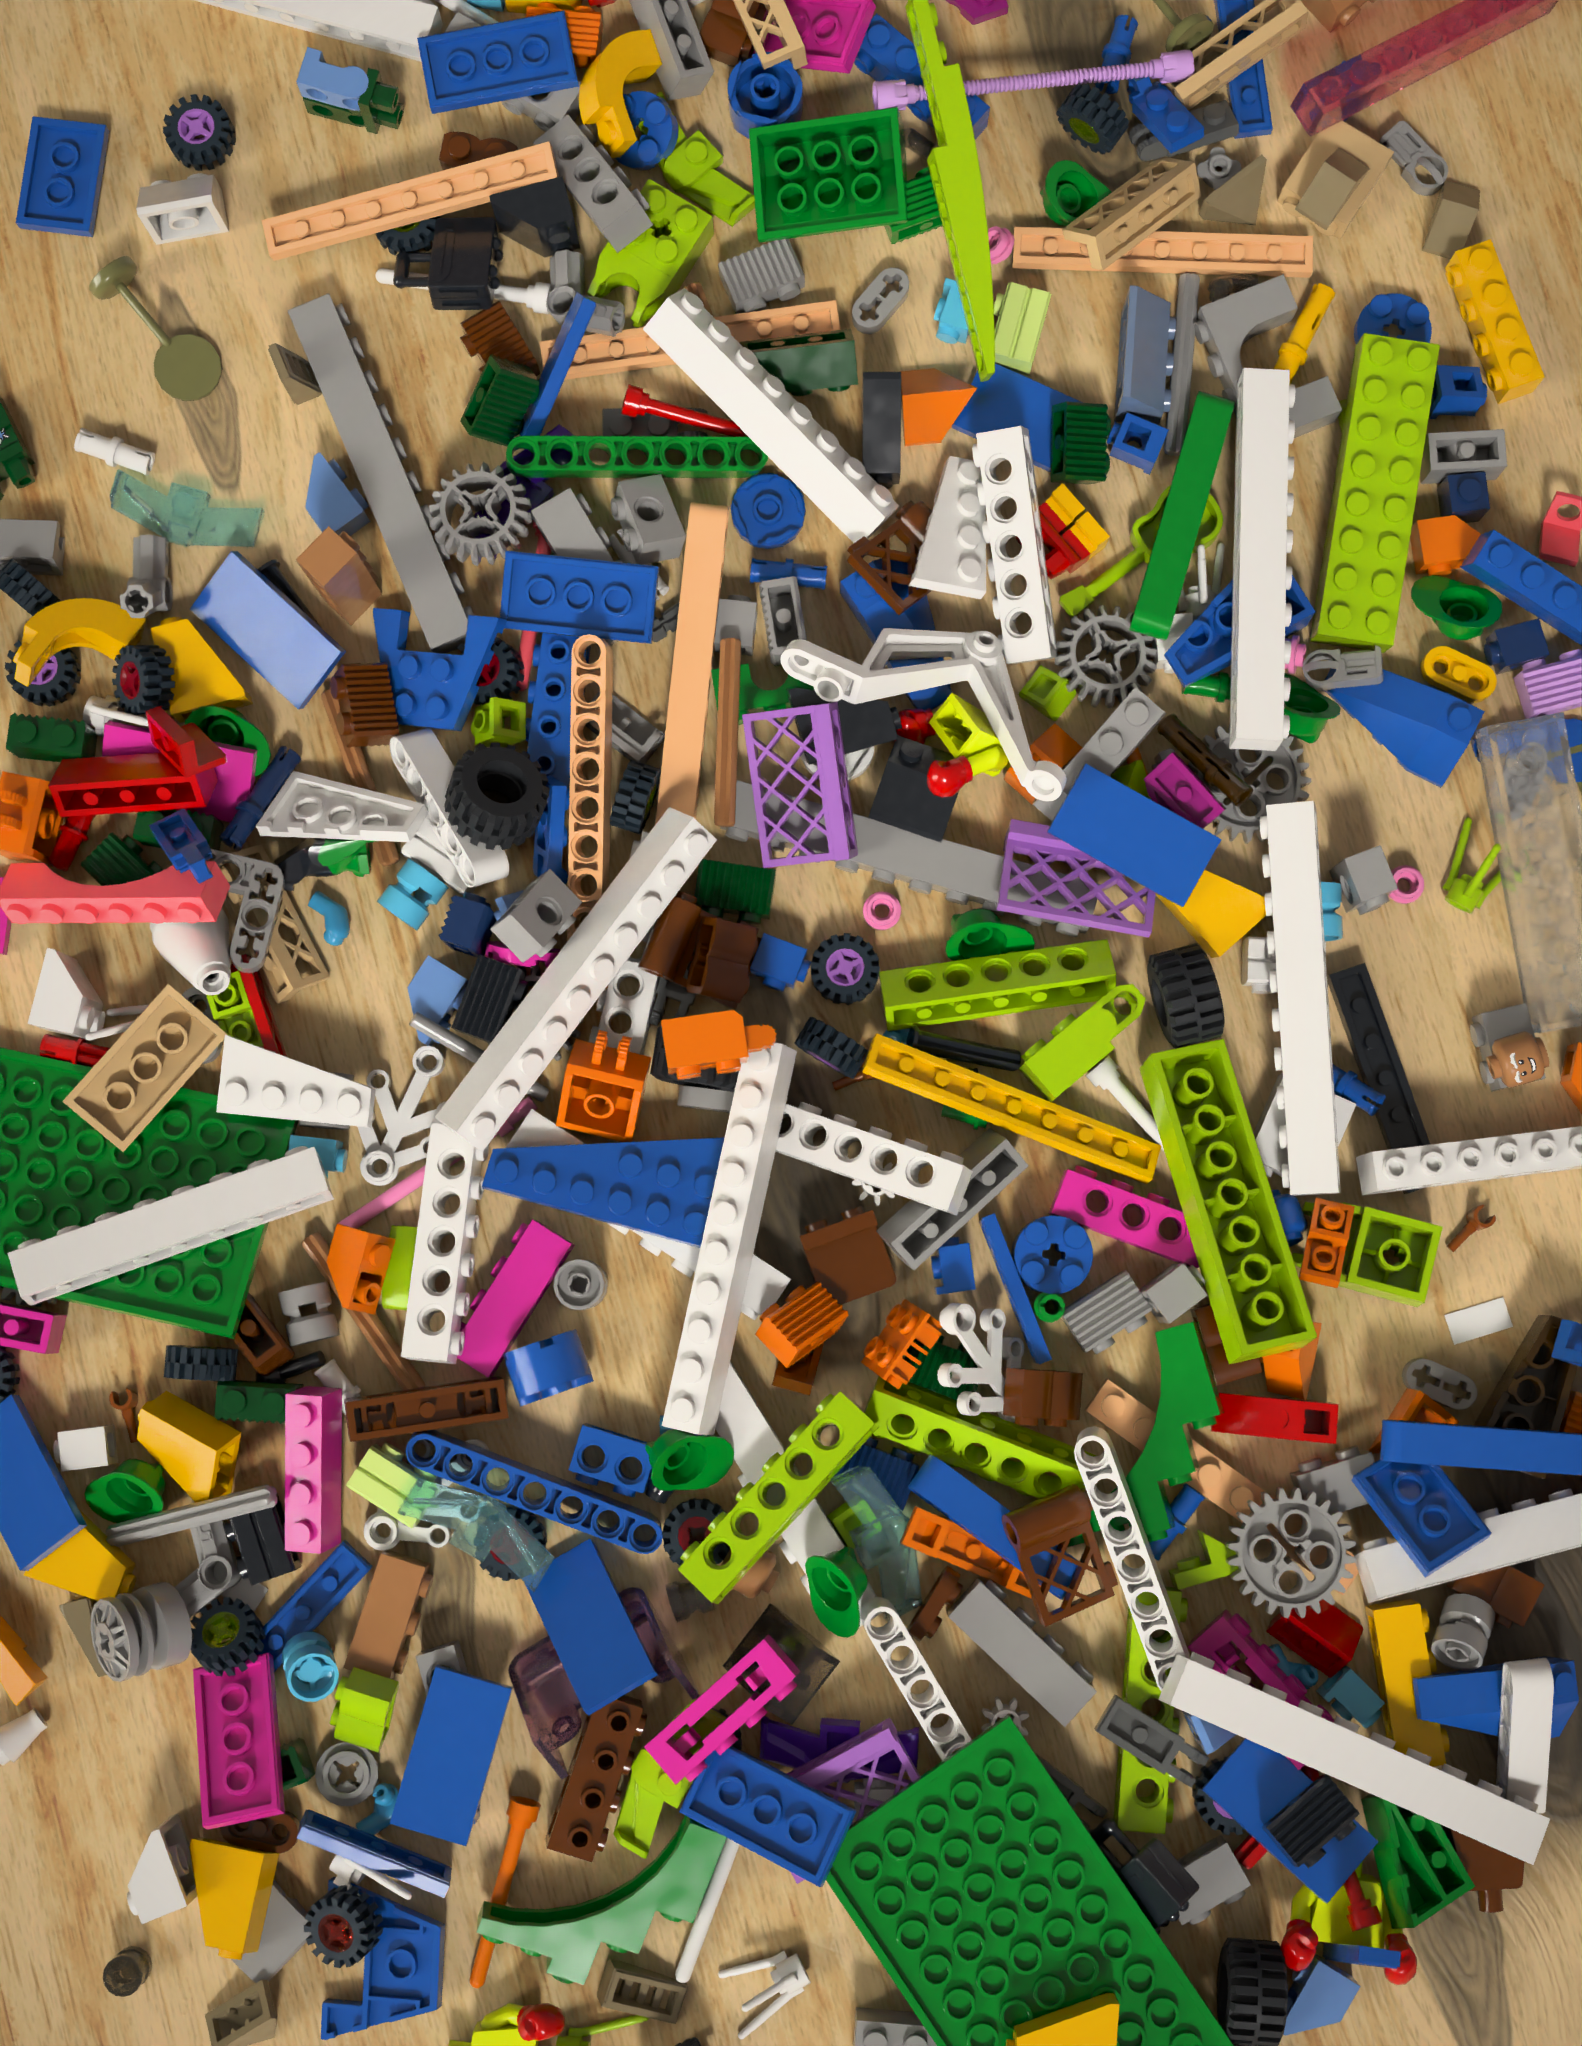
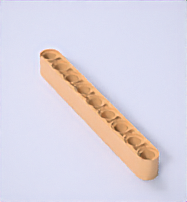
M695 502L690 504L655 825L669 807L696 819L729 506Z
M590 634L578 638L572 648L568 888L582 903L572 914L576 920L567 929V941L579 927L582 916L592 910L609 887L613 652L609 643ZM596 643L601 649L600 658L595 663L588 664L584 657L585 650L589 645ZM597 682L600 687V696L596 701L588 703L584 698V689L588 684ZM595 720L599 725L600 732L595 740L588 742L584 738L583 729L588 722ZM594 759L599 765V772L594 779L587 780L582 772L583 765L588 760ZM588 798H594L598 803V813L591 819H587L582 813V804ZM592 836L597 841L598 849L595 855L588 858L583 854L581 845L586 837ZM588 874L592 875L597 881V889L591 896L585 895L580 886L581 880Z

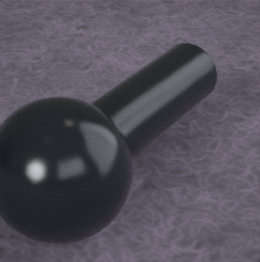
M319 1350L286 1362L269 1376H262L256 1371V1382L285 1383L288 1378L325 1365V1356Z

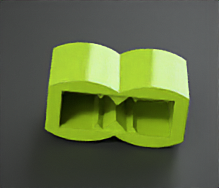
M353 1667L349 1678L342 1676L335 1694V1699L339 1701L336 1703L330 1719V1725L336 1726L334 1738L379 1753L392 1720L399 1681Z

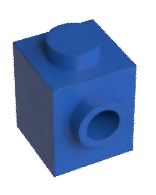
M764 933L750 971L752 974L764 978L763 985L784 992L785 986L794 989L797 981L804 983L812 961L805 959L807 949Z

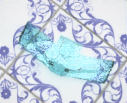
M120 469L116 472L110 492L112 509L160 536L166 537L169 543L184 547L190 545L254 547L265 513L263 508L208 507L211 498L208 492L173 482L171 483L168 496Z
M856 1466L833 1477L831 1482L863 1524L849 1531L862 1566L870 1570L878 1565L882 1597L891 1602L899 1616L921 1606L922 1596L917 1553L915 1549L900 1543L910 1518L903 1514L870 1467ZM883 1612V1617L887 1622L890 1619V1614Z
M418 1478L397 1511L398 1514L403 1516L406 1515L455 1529L449 1539V1543L481 1562H484L490 1550H492L533 1592L537 1589L555 1558L507 1511L505 1504L488 1495L479 1496Z

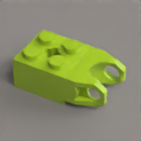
M648 179L640 193L650 206L645 213L653 223V226L618 253L608 242L599 255L596 274L587 291L589 296L602 298L619 286H628L636 290L639 296L631 317L633 321L632 326L636 328L642 327L658 311L665 300L679 290L714 235L713 216L651 179Z
M1133 984L1119 985L1113 988L1077 1019L1071 1013L1050 1032L1054 1036L1050 1042L1046 1044L1041 1038L1021 1056L1025 1063L1019 1070L1045 1100L1052 1102L1115 1048L1110 1041L1140 1016L1146 998ZM1115 997L1125 999L1130 1005L1129 1014L1123 1015L1116 1011L1114 1007Z
M1305 1202L1303 1204L1302 1211L1305 1215L1312 1216L1314 1203ZM1344 1202L1343 1204L1352 1205L1355 1208L1338 1286L1414 1307H1419L1425 1303L1442 1226ZM1389 1249L1395 1251L1394 1257H1399V1262L1393 1265L1388 1264L1383 1257V1254ZM1292 1253L1295 1266L1301 1268L1303 1254Z

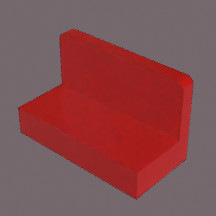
M160 706L146 711L152 744L185 778L227 763L226 754L195 723L179 726Z
M1324 1599L1320 1600L1321 1613L1319 1614L1310 1606H1306L1305 1618L1298 1616L1295 1608L1291 1609L1288 1618H1284L1281 1612L1278 1613L1270 1621L1266 1632L1329 1678H1332L1352 1660L1362 1635L1363 1627L1334 1605L1329 1604Z

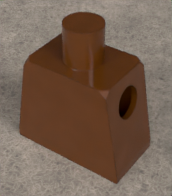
M1443 1826L1447 1838L1475 1885L1470 1891H1478L1479 1911L1488 1913L1503 1911L1502 1889L1522 1887L1525 1861Z

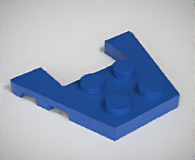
M373 608L380 663L386 662L388 664L387 670L389 671L398 725L462 731L480 686L476 685L484 665L490 664L494 651L491 650L497 633L502 634L506 620L498 617L469 615L463 655L407 651L406 642L410 612Z
M336 1877L328 1880V1892L333 1888L337 1889L339 1887L333 1883ZM350 1883L352 1886L359 1888V1895L364 1892L370 1895L366 1901L369 1905L376 1902L379 1908L374 1911V1914H382L383 1921L378 1926L383 1927V1932L378 1937L380 1939L378 1944L364 1958L363 2000L353 2001L328 1998L322 2002L321 2039L328 2040L335 2038L337 2035L365 2030L370 2026L394 2022L439 2009L442 2006L445 1924L354 1883ZM334 1914V1917L336 1918H343L340 1915Z

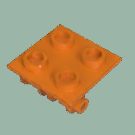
M906 1299L901 1304L894 1306L886 1318L887 1325L879 1336H875L869 1341L864 1350L865 1357L861 1361L862 1364L898 1390L903 1383L905 1385L908 1384L917 1368L905 1361L902 1356H907L919 1366L922 1363L906 1352L911 1345L924 1355H928V1352L914 1343L913 1340L917 1339L931 1349L942 1334L939 1331L942 1326L938 1320Z

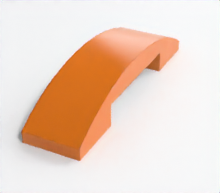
M918 1506L914 1507L900 1540L901 1544L934 1558L944 1560L986 1579H991L1007 1589L1032 1599L1023 1572L950 1519Z

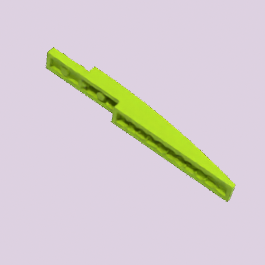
M908 0L905 9L939 147L932 149L927 158V163L980 382L988 381L995 373L994 304L986 210L973 126L959 63L944 66L947 63V53L944 42L937 39L935 27L938 25V16L934 3H929L928 0Z

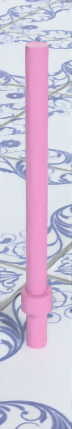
M530 1096L517 1105L494 1137L497 1135L503 1137L515 1129L513 1125L526 1117L531 1109H538ZM463 1158L453 1160L450 1167ZM426 1165L337 1224L359 1228L423 1185Z

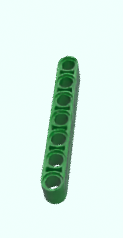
M1198 391L1129 631L1165 641L1168 638L1233 412L1234 400Z
M519 436L508 444L505 461L507 468L512 474L523 478H641L661 474L662 478H751L762 471L768 461V456L749 437ZM522 448L529 450L533 455V461L527 465L518 464L512 457L516 450ZM556 449H565L571 455L572 460L566 465H558L551 459V453ZM594 449H602L608 454L609 462L605 465H596L590 460L589 453ZM639 449L645 453L647 462L639 466L633 465L628 460L627 453L630 450ZM671 449L680 451L684 456V463L677 466L671 465L665 459V452ZM709 449L717 451L721 455L722 463L716 466L707 464L703 459V452ZM747 449L754 451L758 455L759 463L754 466L746 465L741 460L740 452Z

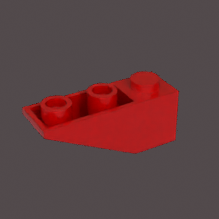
M1219 1393L1224 1413L1215 1416L1217 1424L1211 1425V1432L1336 1444L1339 1404Z

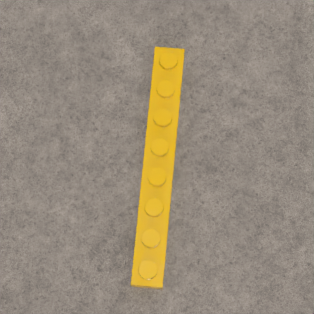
M878 1033L875 1034L871 1041L862 1073L1144 1184H1148L1153 1179L1161 1149L1159 1144Z

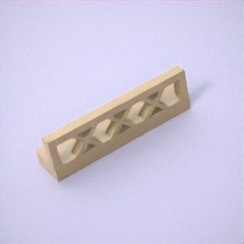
M733 0L764 70L787 59L790 60L795 70L808 64L805 46L784 0H746L745 3L742 0ZM753 1L765 5L768 12L765 22L749 16L748 12ZM755 28L761 30L759 36ZM767 33L779 36L783 48L766 54L763 43Z
M1264 0L1192 51L1194 63L1198 61L1197 66H1194V74L1176 87L1172 83H1162V85H1165L1189 111L1303 31L1307 25L1308 10L1300 0L1294 4L1290 0ZM1279 4L1283 12L1265 24V13ZM1260 17L1259 23L1253 22ZM1241 30L1254 31L1242 41L1233 45L1236 33ZM1229 39L1228 44H1222ZM1209 52L1223 53L1205 67H1202L1203 57Z
M1162 157L1155 160L1063 228L1064 240L1086 244L1091 267L1103 271L1201 197L1195 162L1170 157Z
M262 844L232 852V854L271 862ZM226 863L220 867L228 882L236 880L240 874L239 867L233 863ZM266 873L264 878H257V881L261 883L262 891L267 892L270 884H277L273 880L272 873ZM286 890L283 891L266 961L263 967L259 969L276 1004L288 1001L301 989L325 982L330 977ZM228 892L224 902L236 924L244 895ZM252 895L251 899H261V895L260 898ZM254 908L248 912L246 921L250 926L261 927L267 923L269 915L262 908ZM280 924L292 930L295 936L293 944L281 938L278 932ZM243 931L241 936L248 935L247 947L252 957L257 958L258 955L254 953L253 949L254 939L256 937L262 941L264 936H252ZM297 957L309 963L314 975L305 978L301 977L295 965Z

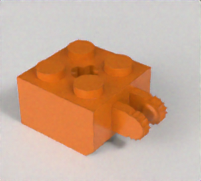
M2 771L0 779V855L11 860L26 863H45L48 867L52 868L48 860L60 837L61 830L58 828L63 824L64 817H60L48 787L50 781Z
M735 1010L661 1020L668 1074L676 1073L677 1080L701 1077L702 1069L716 1068L717 1074L740 1071L741 1064L748 1061V1053L762 1051V1049L766 1050L767 1048L771 1049V1046H774L777 1039L776 1029H773V1026L768 1024L744 1026L743 1016Z
M602 1030L598 1031L595 1043L576 1039L565 1071L556 1126L620 1142H632L641 1113L652 1057L629 1052L631 1037L623 1036L622 1040L619 1041L618 1049L608 1047V1032Z

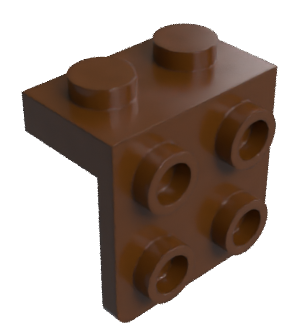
M863 1205L841 1213L843 1221L828 1226L827 1220L823 1219L804 1226L806 1234L799 1236L815 1282H821L822 1287L826 1288L827 1293H831L833 1299H837L840 1305L886 1289L896 1283V1275L883 1239L876 1232L879 1228L874 1211L865 1212Z

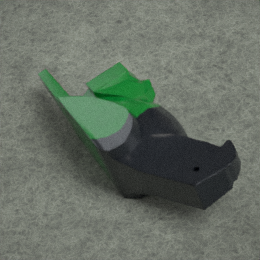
M307 838L275 859L273 864L281 869L285 880L284 890L294 891V884L299 883L304 877L308 876L329 877L345 871H351L356 876L364 877L365 874L371 873L369 842L376 841Z

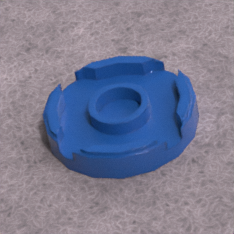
M764 473L754 475L740 485L732 500L731 515L733 526L741 539L753 547L768 550L783 547L796 538L803 528L806 509L803 495L795 483L789 479L786 480L783 477H779L778 474Z

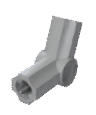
M567 249L556 251L555 255L550 257L551 292L546 299L548 312L561 326L568 313L566 310L571 306L576 292L585 295L584 257L580 252H573ZM586 295L596 302V307L585 331L612 337L622 332L626 321L624 305L618 301Z
M140 535L133 538V577L128 579L127 590L120 595L121 609L126 610L131 618H145L156 611H171L173 590L171 580L168 577L169 541L166 537Z
M224 1520L190 1528L199 1561V1568L174 1587L182 1597L190 1619L200 1612L199 1609L203 1606L206 1607L225 1590L237 1585L241 1580L236 1561L237 1557L235 1556L232 1542L227 1536ZM217 1562H222L227 1568V1577L224 1582H219L214 1576V1567Z

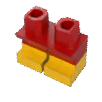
M1063 483L1039 506L1043 543L1051 551L1045 556L1047 575L1051 580L1066 570L1070 574L1103 550L1110 538L1088 511L1083 515L1084 506ZM1016 537L1017 542L1022 546L1020 539Z

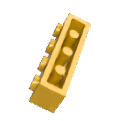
M1490 239L1455 251L1445 267L1447 281L1455 293L1461 317L1467 324L1475 353L1481 360L1486 373L1487 384L1493 392L1497 404L1532 393L1545 376L1492 240Z
M1412 1599L1365 1606L1379 1697L1385 1702L1381 1709L1386 1737L1396 1741L1393 1749L1406 1755L1409 1747L1432 1757L1429 1763L1432 1767L1446 1764L1445 1752L1450 1751L1446 1729L1440 1728L1439 1723L1417 1719L1412 1678L1432 1675V1672L1437 1670L1435 1656L1431 1648H1427L1425 1633L1430 1632V1622L1426 1609L1421 1608L1420 1603Z

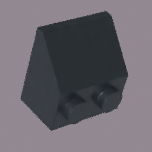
M563 176L489 195L501 234L544 258L553 257L556 251L580 249Z
M897 735L898 739H896L868 818L941 843L959 792L951 797L933 795L927 785V772L934 760L946 762L954 759V756L951 753Z

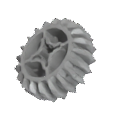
M485 462L482 463L479 471H475L473 465L468 463L466 466L467 473L463 475L458 470L453 469L454 480L452 482L441 478L440 484L444 491H433L432 497L437 503L429 505L430 515L434 517L429 521L432 530L437 531L434 535L437 543H445L444 550L448 555L457 552V559L462 563L471 555V561L477 567L481 562V558L486 557L488 563L493 565L495 563L493 555L500 553L501 557L505 559L506 548L510 546L513 549L519 550L521 547L517 537H528L529 532L524 525L532 522L531 513L527 512L532 506L530 499L524 497L526 494L525 487L521 484L516 485L517 479L514 474L510 473L504 476V470L499 465L490 473L489 466ZM486 490V491L483 492L482 494H478V495L471 494L472 492H475V491ZM507 499L510 503V513L503 526L497 514L502 509V502ZM458 503L461 505L464 514L459 519L460 525L454 530L451 526L453 510ZM472 510L476 513L481 510L482 514L486 510L489 519L486 516L480 518L479 515L475 518ZM483 533L491 535L485 538L474 539L476 536Z
M1100 605L1097 617L1089 608L1085 609L1083 612L1084 621L1074 616L1070 621L1073 629L1064 627L1061 631V636L1066 641H1057L1056 644L1057 651L1063 654L1055 657V665L1067 666L1059 671L1058 676L1072 679L1066 686L1067 691L1071 692L1078 687L1081 691L1077 700L1080 702L1085 699L1087 694L1093 696L1091 706L1097 707L1100 699L1105 698L1107 708H1112L1115 696L1122 703L1128 696V692L1131 693L1135 687L1142 692L1140 685L1148 686L1152 680L1147 673L1155 672L1157 664L1148 660L1156 656L1157 649L1146 647L1153 642L1154 637L1142 636L1140 633L1129 631L1134 613L1129 612L1125 619L1119 617L1121 613L1119 606H1115L1112 615H1107L1105 605ZM1105 630L1119 633L1126 639L1121 641L1112 640L1108 637ZM1090 634L1092 638L1090 644L1093 652L1085 655L1083 660L1077 662L1076 645L1085 635ZM1102 650H1106L1107 654L1111 652L1114 655L1111 663H1105V660L1102 662L1098 658ZM1135 652V671L1127 679L1122 680L1120 661L1127 658L1128 654ZM1092 672L1100 673L1104 676L1107 683L1111 682V684L1096 682L1085 674Z

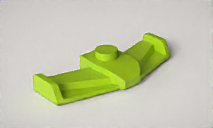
M662 91L656 94L666 101ZM641 121L637 126L642 135H647L648 128L643 126V121ZM678 123V139L675 148L667 159L663 158L658 163L663 172V179L676 193H682L733 227L755 208L754 195L715 170L723 163V156L699 130L687 139Z
M694 1698L677 1716H679L696 1699ZM712 1708L691 1726L700 1735L701 1739L689 1751L692 1754L698 1751L704 1745L702 1740L727 1717ZM686 1723L673 1736L678 1740L691 1727ZM642 1747L631 1765L632 1773L613 1835L620 1845L646 1859L663 1802L665 1801L677 1809L694 1780L689 1782L684 1777L675 1785L648 1751Z

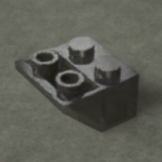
M770 1603L723 1664V1667L729 1671L766 1636L770 1635L797 1666L800 1673L793 1679L798 1685L780 1702L774 1696L763 1707L793 1725L840 1663V1660L819 1640ZM756 1661L741 1674L744 1679L740 1684L751 1695L755 1692L760 1695L771 1685L767 1679L753 1691L746 1683L745 1679L759 1667Z

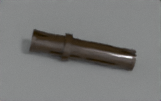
M1170 714L1161 721L1157 728L1158 733L1163 735L1205 775L1204 781L1209 786H1216L1236 807L1249 799L1253 793V788L1231 769L1232 764L1226 758L1220 759L1175 714Z

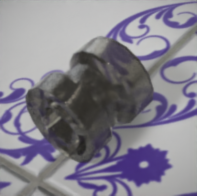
M675 1581L665 1585L669 1603L677 1623L689 1619L690 1615L695 1613L696 1610L703 1614L715 1610L714 1603H711L690 1581L689 1583Z
M130 1946L124 1948L107 1963L103 1972L104 1986L115 1996L125 1997L133 1994L145 1983L151 1974V1957L140 1947Z

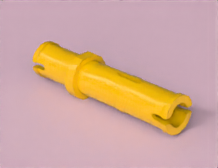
M1318 283V285H1313L1312 291L1297 318L1287 342L1282 343L1278 350L1279 358L1273 369L1290 370L1289 384H1291L1299 366L1305 364L1308 358L1306 353L1331 301L1335 297L1334 290L1325 284Z

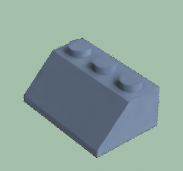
M1139 286L1129 287L1121 312L1114 421L1123 422L1128 412L1159 425L1163 413L1169 412L1171 405V389H1165L1166 376H1171L1173 371L1174 353L1167 352L1168 340H1174L1176 317L1170 316V302Z

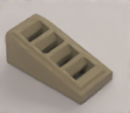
M277 343L269 345L268 351L279 378L294 404H302L322 394L311 365L307 360Z
M82 1597L59 1605L64 1618L97 1676L107 1675L97 1659L90 1629L91 1613L94 1604L98 1601Z
M609 1958L597 1991V1998L601 2006L676 2024L688 1985L687 1983H680L674 1978ZM621 1978V1979H623V1980H622V1983H621L619 1992L616 1993L615 1991H616V1988H617L619 1979ZM633 1982H637L639 1984L633 1999L629 1997ZM649 1986H654L650 2004L645 2003ZM664 1990H670L666 2008H660Z

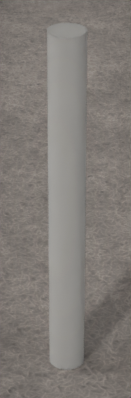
M419 1012L414 1014L409 1023L413 1028L473 1063H476L484 1053L482 1049ZM535 1081L526 1094L543 1102L548 1095L549 1089Z

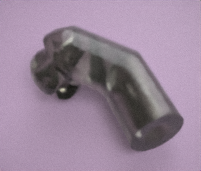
M904 128L905 148H909L927 161L932 149L936 148V144L915 129Z
M1229 274L1211 280L1208 285L1210 302L1257 285L1258 275Z

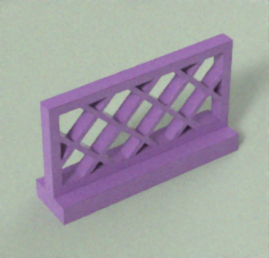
M838 701L743 714L742 718L763 868L829 860H847L857 856L858 849ZM810 714L812 731L806 740L803 741L789 730L788 727L797 715ZM788 717L783 724L776 719ZM767 719L779 729L767 746L756 738L754 721ZM783 734L800 746L789 763L772 750ZM813 739H814L815 749H813V748L809 745ZM757 747L763 751L760 756H758ZM805 750L817 759L818 769L810 780L793 767ZM767 756H770L784 767L773 784L761 776L760 765ZM789 772L805 784V787L794 801L777 789ZM818 778L820 781V788L814 784ZM763 786L768 789L765 795L763 792ZM810 789L822 798L823 808L816 818L799 806V803ZM772 794L789 806L778 823L766 814L765 804ZM793 811H796L811 823L800 839H797L782 827ZM823 816L825 818V826L820 823ZM768 824L774 828L770 834ZM815 827L827 836L829 852L815 853L804 844ZM779 832L795 846L786 857L773 858L770 842ZM799 849L807 854L794 856Z
M1011 819L1004 840V858L997 903L998 911L1150 937L1153 925L1155 892L1145 887L1136 893L1125 880L1126 876L1047 833L1049 825ZM1013 853L1029 856L1035 865L1022 872L1012 861ZM1055 861L1065 862L1073 872L1060 879L1049 865ZM1092 868L1104 869L1111 878L1098 886L1088 875L1087 871ZM1041 870L1052 885L1039 892L1028 878ZM1010 873H1012V875L1014 876V878H1012L1011 880ZM1077 877L1090 890V892L1078 899L1066 886V884ZM1019 883L1031 896V898L1024 902L1007 899L1008 890ZM1115 884L1128 897V899L1116 906L1104 893L1105 890ZM1058 890L1069 905L1062 909L1053 908L1045 900V897ZM1096 897L1106 908L1107 912L1101 916L1092 915L1085 909L1083 904ZM1134 904L1144 915L1143 924L1128 921L1121 911Z
M890 1717L786 1773L819 1791L834 1795L833 1798L838 1800V1797L861 1803L856 1821L862 1818L866 1805L877 1807L883 1803V1801L868 1797L873 1778L896 1784L894 1795L899 1792L900 1786L906 1787L920 1777L897 1735L898 1731ZM893 1749L902 1763L898 1777L876 1770L879 1757ZM873 1761L871 1769L864 1767V1765ZM905 1770L908 1773L911 1780L903 1778ZM851 1772L869 1776L864 1795L841 1789L844 1776ZM838 1780L837 1787L829 1785L832 1782ZM791 1872L797 1884L805 1880Z

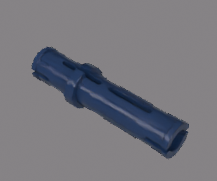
M281 746L245 801L241 800L235 807L237 813L219 836L225 845L231 848L235 843L233 848L237 851L243 848L244 843L297 764L300 763L301 758L295 751L289 749L286 754L287 747Z

